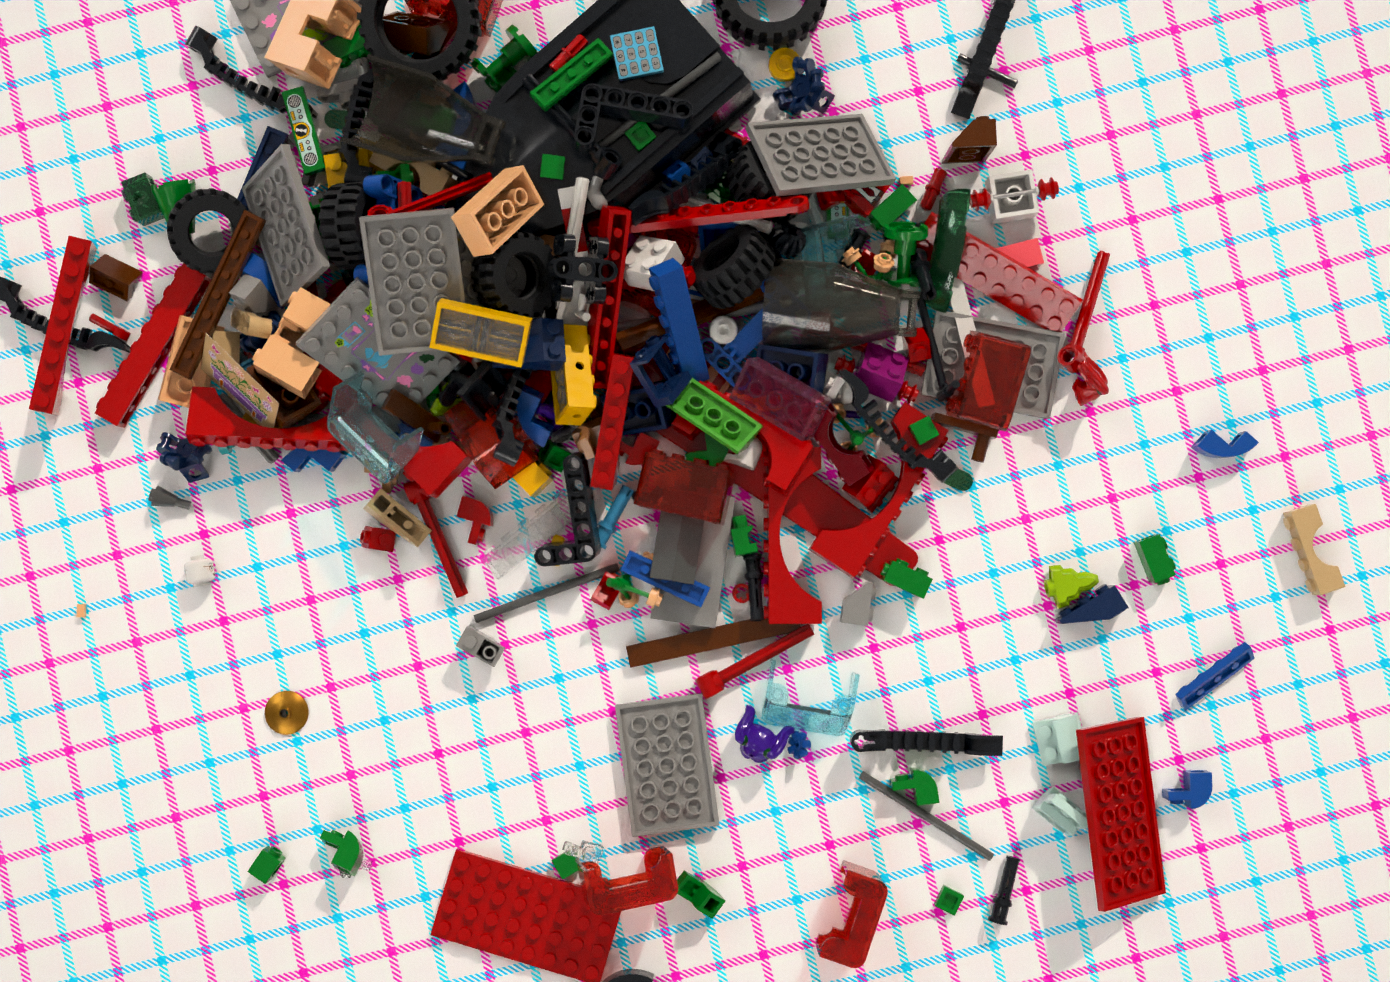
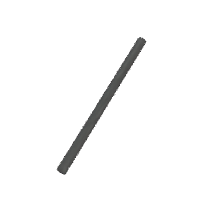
M716 52L660 96H675L720 62L722 57ZM626 120L597 142V144L601 148L609 146L639 121Z
M618 563L475 614V622L479 623L602 578L605 571L609 573L620 571Z
M864 771L860 774V780L988 861H991L994 853L920 806H917L901 794L893 791L879 780Z

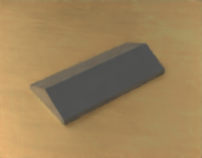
M664 490L650 578L694 585L708 497L687 492Z

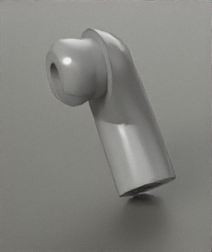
M593 176L587 192V198L595 209L601 211L602 205L608 206L607 200L600 191L603 179Z

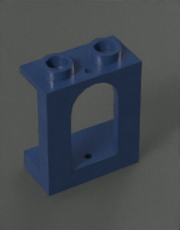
M668 335L649 337L643 348L635 353L634 359L630 362L631 368L654 407L673 404L692 379L688 371L677 373L663 350L662 345L669 338ZM652 357L666 380L658 392L642 365L648 363Z

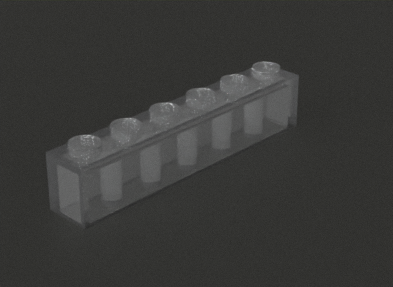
M575 480V487L582 490V482ZM592 487L595 504L602 497L598 494L594 487ZM561 490L552 497L553 502L548 506L545 504L541 505L534 511L536 515L529 520L527 517L517 525L519 527L518 530L514 533L509 531L500 538L502 542L496 547L491 545L483 552L485 556L481 560L496 579H501L572 522L567 491L563 492ZM579 502V509L585 512L586 505L583 502Z

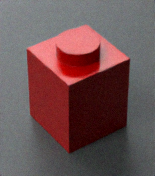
M923 327L902 331L903 349L910 363L931 359L930 340Z

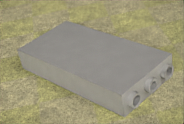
M675 484V487H670L669 491L687 492L708 497L695 581L710 587L701 608L660 589V593L664 595L659 607L654 605V608L651 609L650 618L716 628L735 497L731 496L729 491L718 490V494L709 493V488L697 487L696 491L688 490V485Z

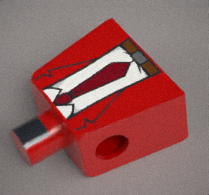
M890 185L843 190L844 203L862 221L869 216Z

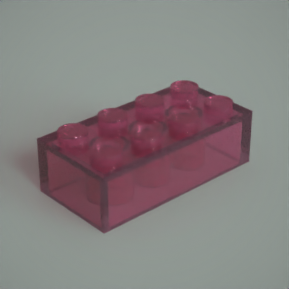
M760 357L747 358L729 397L801 441L813 439L832 400Z

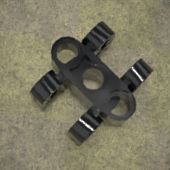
M555 235L553 252L554 255L558 256L553 258L548 265L549 273L555 278L551 285L552 301L571 302L573 282L585 281L586 304L605 303L606 285L602 284V282L612 281L618 274L616 264L612 261L604 260L609 253V240L607 237H589L587 257H575V235ZM582 263L587 267L585 275H581L579 272V266ZM603 265H606L609 270L606 277L601 274Z

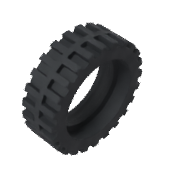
M359 0L358 3L362 7L361 12H357V20L361 21V28H358L359 35L365 40V43H363L365 49L372 54V59L380 64L385 71L399 78L417 83H434L436 80L448 79L447 76L460 72V67L464 63L468 64L471 61L469 57L473 50L477 51L478 36L481 37L482 30L480 29L482 14L479 13L478 6L480 5L478 0H452L457 13L455 37L444 52L433 58L423 60L404 56L389 42L383 24L384 10L388 0Z
M713 0V4L716 6L717 17L722 19V26L725 30L730 29L732 31V37L735 40L741 37L744 39L745 46L750 47L754 43L759 45L758 50L765 51V46H773V51L780 49V45L786 44L787 48L794 46L795 40L799 39L801 42L805 40L809 31L813 32L817 28L818 21L822 19L827 0H805L801 9L794 16L777 22H766L751 17L740 8L737 0Z

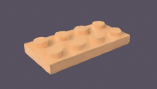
M180 315L158 400L189 408L192 386L210 387L211 378L201 369L202 359L192 380L169 370L193 318ZM217 325L215 331H224L225 327Z

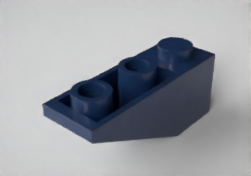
M1103 584L1095 589L1096 594L1091 597L1086 595L1076 601L1078 605L1072 609L1067 607L1058 613L1059 617L1054 620L1059 624L1110 620L1129 607L1115 585L1107 586V584Z

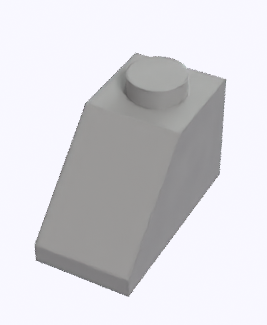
M244 274L229 292L234 300L233 304L242 311L248 310L253 313L276 311L279 308L263 282L248 274Z

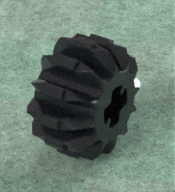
M787 220L785 222L779 221L772 228L768 236L769 244L780 255L784 254L787 258L790 256L796 257L806 246V234L801 232L802 228L796 227L795 223L790 224Z

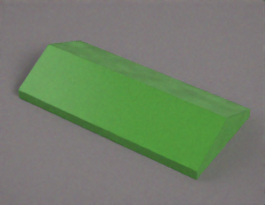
M693 378L674 403L666 405L737 455L749 447L763 427L762 424Z

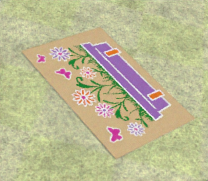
M206 333L201 369L260 426L274 428L279 403Z

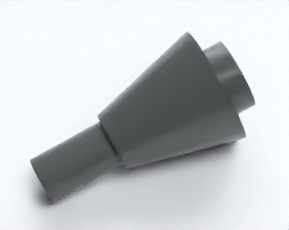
M159 485L156 489H151L148 501H151V506H177L189 510L192 503L191 501L178 498V496Z

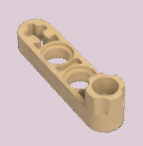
M234 307L231 315V326L245 335L268 339L272 332V319L262 318L248 310L242 311Z

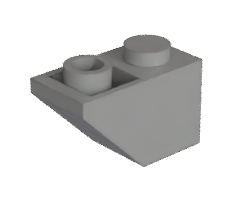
M866 581L842 600L841 623L868 626V622H872L874 609L870 608L871 600H875L876 587H873V582Z
M466 626L456 644L460 649L492 667L496 666L505 650V647L472 626Z

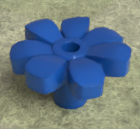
M794 731L791 734L792 737L788 739V744L791 746L787 750L789 754H793L795 759H801L808 755L806 749L811 748V742L806 740L807 734L805 732L799 733V731Z

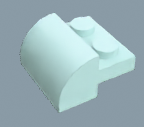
M1078 712L1059 715L1055 718L1034 721L1032 723L1043 766L1057 763L1066 764L1079 760L1076 730L1081 729L1082 726Z
M1051 787L1044 792L1032 807V809L1065 836H1074L1078 829L1088 828L1086 813L1055 787Z

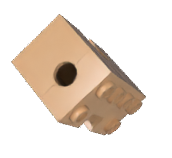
M290 0L264 58L293 78L330 89L342 59L335 57L321 46L318 40L303 36L302 34L306 27L352 40L360 20H357V12H361V7L353 0Z
M300 287L298 292L294 291L288 300L290 305L283 314L275 334L270 335L262 350L260 348L257 349L252 360L254 361L253 365L257 373L305 399L322 370L317 368L319 365L318 361L305 355L304 351L296 346V341L331 304Z

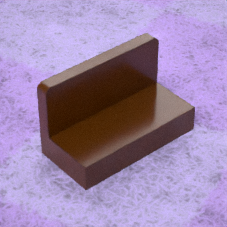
M104 254L90 266L89 283L125 301H129L133 294V284L142 277L143 272Z

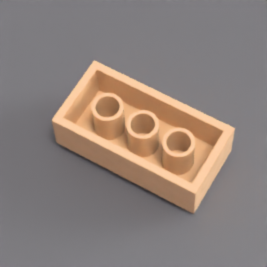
M524 165L502 170L451 218L473 257L493 254L544 203Z

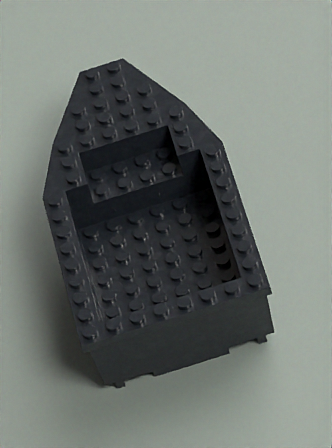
M597 0L528 60L494 95L473 138L463 170L470 173L472 179L488 172L492 174L494 179L506 168L524 165L544 205L518 229V232H528L535 237L566 234L557 189L575 186L577 177L589 179L590 186L592 177L597 176L592 169V156L590 154H580L576 151L574 137L548 110L544 112L531 98L530 91L522 83V80L528 74H531L541 84L555 73L549 67V64L562 52L561 49L563 47L566 48L577 35H583L587 39L588 45L599 38L611 50L613 58L558 101L576 122L582 90L588 84H599L661 95L716 52L722 57L720 62L672 97L689 101L692 104L693 115L688 127L674 128L646 123L657 138L640 153L625 134L607 146L617 150L623 159L610 180L603 179L600 191L607 200L608 206L624 207L629 210L628 207L639 196L650 190H659L660 185L664 184L662 181L665 178L662 174L664 170L678 159L688 165L705 146L709 147L713 143L718 133L725 132L761 101V98L752 89L751 82L744 75L743 70L734 64L720 48L716 40L680 0ZM654 26L664 72L619 81L610 35ZM594 96L587 97L589 100L597 99ZM611 100V101H610L611 104H619V103H620V102L617 101V100ZM639 104L632 105L634 108H642ZM658 108L655 110L659 113L664 112L662 108ZM684 112L677 113L679 116L682 117L687 116V114ZM600 114L595 142H599L628 119ZM591 117L583 118L585 121L593 120ZM542 154L566 157L563 180L540 177ZM457 177L458 184L465 182L461 178ZM481 189L449 201L445 208H454L456 213ZM586 198L582 221L586 240L589 237H594L589 235L587 223L593 219L600 218L601 211L595 209L588 198Z

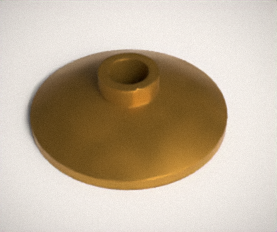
M278 692L266 704V722L273 731L279 734L289 735L296 733L304 727L308 720V705L305 699L296 692ZM283 709L287 710V717L281 715Z

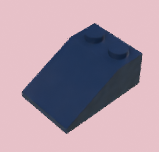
M532 319L522 367L492 362V368L559 371L566 362L563 319Z
M758 344L752 388L811 398H822L829 354Z
M666 380L652 382L657 392ZM634 386L629 397L622 436L667 429L672 426L677 414L667 406L654 407L643 386ZM602 394L599 396L603 409L606 394Z

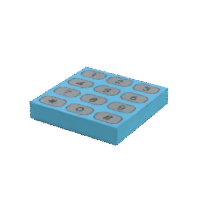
M654 26L610 35L619 81L664 72Z

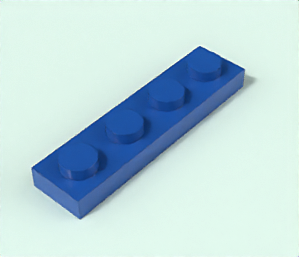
M629 550L620 571L693 605L702 607L710 587L695 580L694 585L650 578L652 560Z
M1244 642L1240 646L1234 647L1228 655L1217 660L1212 667L1200 673L1188 685L1181 687L1175 694L1179 705L1186 711L1254 660L1255 657L1251 646Z

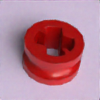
M744 583L737 584L732 590L733 598L739 603L749 601V590L746 593L747 597L745 599H742V597L738 599L736 597L737 589L739 587L744 589L745 587L748 590V585Z

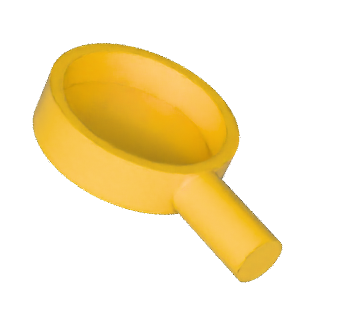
M780 48L774 51L770 56L768 64L771 76L780 82L793 80L795 72L792 63L793 59L799 57V55L790 48Z

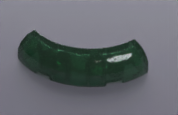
M971 189L950 190L939 200L937 227L929 272L937 295L930 301H928L927 297L925 302L932 309L946 313L953 294L954 278L957 277L967 230L965 222L969 212Z

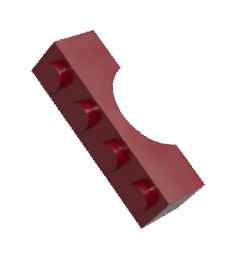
M825 395L800 412L802 415L801 420L814 433L813 437L819 446L822 445L826 451V458L831 464L835 465L840 479L850 486L871 473L875 467L864 450H849L838 443L833 433V423L839 412L829 397Z

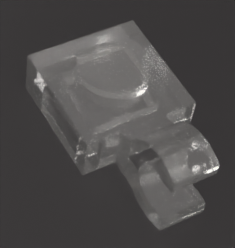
M582 840L580 846L565 841L562 850L566 851V855L576 857L575 861L577 864L598 868L605 849L601 844Z

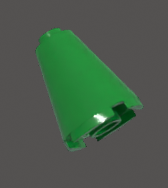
M188 179L162 183L163 185L158 186L159 188H157V184L151 185V191L167 223L174 204L182 199L185 194L196 191L195 179H191L189 182ZM196 216L190 224V238H192L191 234L195 233Z

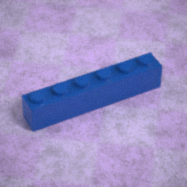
M671 258L649 268L651 275L649 283L656 294L654 302L660 310L659 321L665 329L666 334L664 335L669 337L665 343L670 349L668 356L671 363L674 365L677 373L688 371L693 379L703 382L710 379L683 266L674 258Z

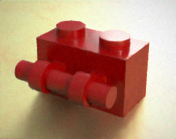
M868 454L867 456L875 469L850 486L845 483L841 489L855 501L865 506L869 512L873 513L877 507L883 504L882 500L888 492L893 491L894 485L899 478L882 461Z

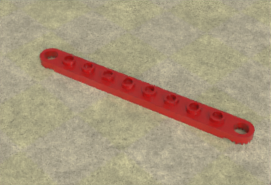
M803 195L772 196L768 199H748L743 202L728 201L717 205L683 206L677 210H671L668 214H658L649 217L637 226L632 225L631 220L629 233L787 216L789 213L796 215L797 212L800 214V212L804 213V211L807 212L809 210L808 197ZM600 218L593 219L587 223L589 235L594 237L598 235L599 227L597 226H599Z

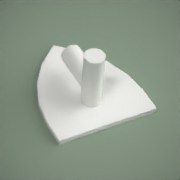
M585 281L573 282L571 302H559L556 319H563V324L587 327L591 316L589 314L590 304H586Z

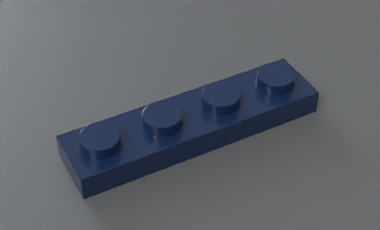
M267 126L243 186L281 144H287L289 139L287 133ZM241 188L237 199L249 211L243 190Z

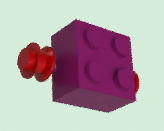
M868 341L857 366H855V359L853 358L851 361H848L845 354L842 358L838 357L833 369L837 370L836 375L839 374L838 371L841 369L848 370L866 384L869 394L891 403L897 395L898 401L905 398L907 399V404H909L911 401L915 402L919 394V390L916 389L917 384L910 387L907 380L903 382L909 358L901 353L884 348L879 344Z

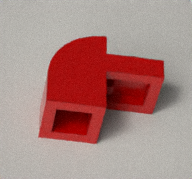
M639 433L633 446L621 441L620 456L623 457L624 453L627 454L624 461L626 464H644L652 458L660 441L645 433Z
M462 496L456 517L473 521L467 543L479 545V542L484 541L486 529H483L484 525L493 527L494 518L492 511L484 502Z

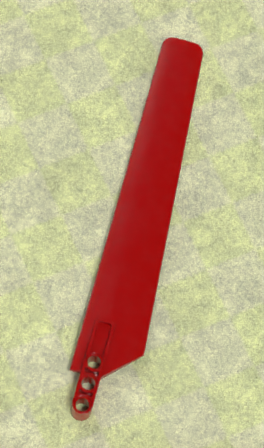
M615 341L614 353L617 351L622 352ZM642 348L629 352V354L635 355V353ZM653 357L648 363L642 364L652 382L665 380ZM636 375L632 387L641 385ZM673 426L667 429L655 430V432L686 452L707 450L705 432L703 431L692 441L676 432ZM757 435L756 437L762 442L763 450L755 470L746 469L724 461L712 469H715L716 472L763 502V496H767V487H763V474H767V465H763V452H767L768 447L763 439ZM728 449L729 454H736L730 449ZM704 460L705 464L709 466V460ZM813 474L801 482L794 490L783 511V516L817 537L821 530L837 531L851 529L872 519ZM889 532L884 540L879 539L876 544L879 547L872 558L868 556L864 564L867 565L865 570L881 579L883 575H880V572L885 562L889 563L890 560L896 561L899 558L909 563L908 568L914 569L918 562V555L912 548Z

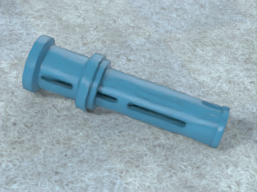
M623 484L604 520L598 522L601 548L605 550L607 548L606 543L611 534L616 532L615 525L635 492Z

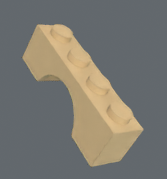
M381 138L369 159V162L385 171H395L400 164H409V169L415 168L420 177V190L427 195H432L458 184V181L452 178L453 174L442 167L440 171L435 168L436 164L425 157L421 161L418 159L419 154L407 148L406 152L401 149L402 145L393 139L387 142Z
M1307 504L1283 512L1285 517L1283 522L1286 529L1290 531L1292 537L1291 545L1297 551L1299 557L1298 565L1305 573L1307 579L1305 584L1308 591L1312 595H1324L1346 587L1339 567L1325 564L1314 552L1313 538L1316 531L1323 525L1317 505Z

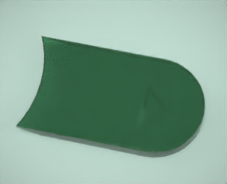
M336 109L329 110L325 114L324 121L329 128L342 130L345 127L344 119L348 112Z
M957 469L943 483L957 490L966 491L972 486L973 479L969 473Z

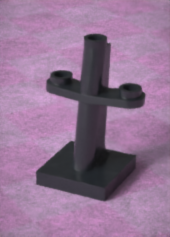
M484 360L476 370L467 361L459 370L453 369L443 379L448 384L440 392L438 399L442 406L449 407L454 403L458 395L473 413L485 422L487 420L486 412L491 406L497 408L500 402L499 397L508 383L496 368H492L490 361Z

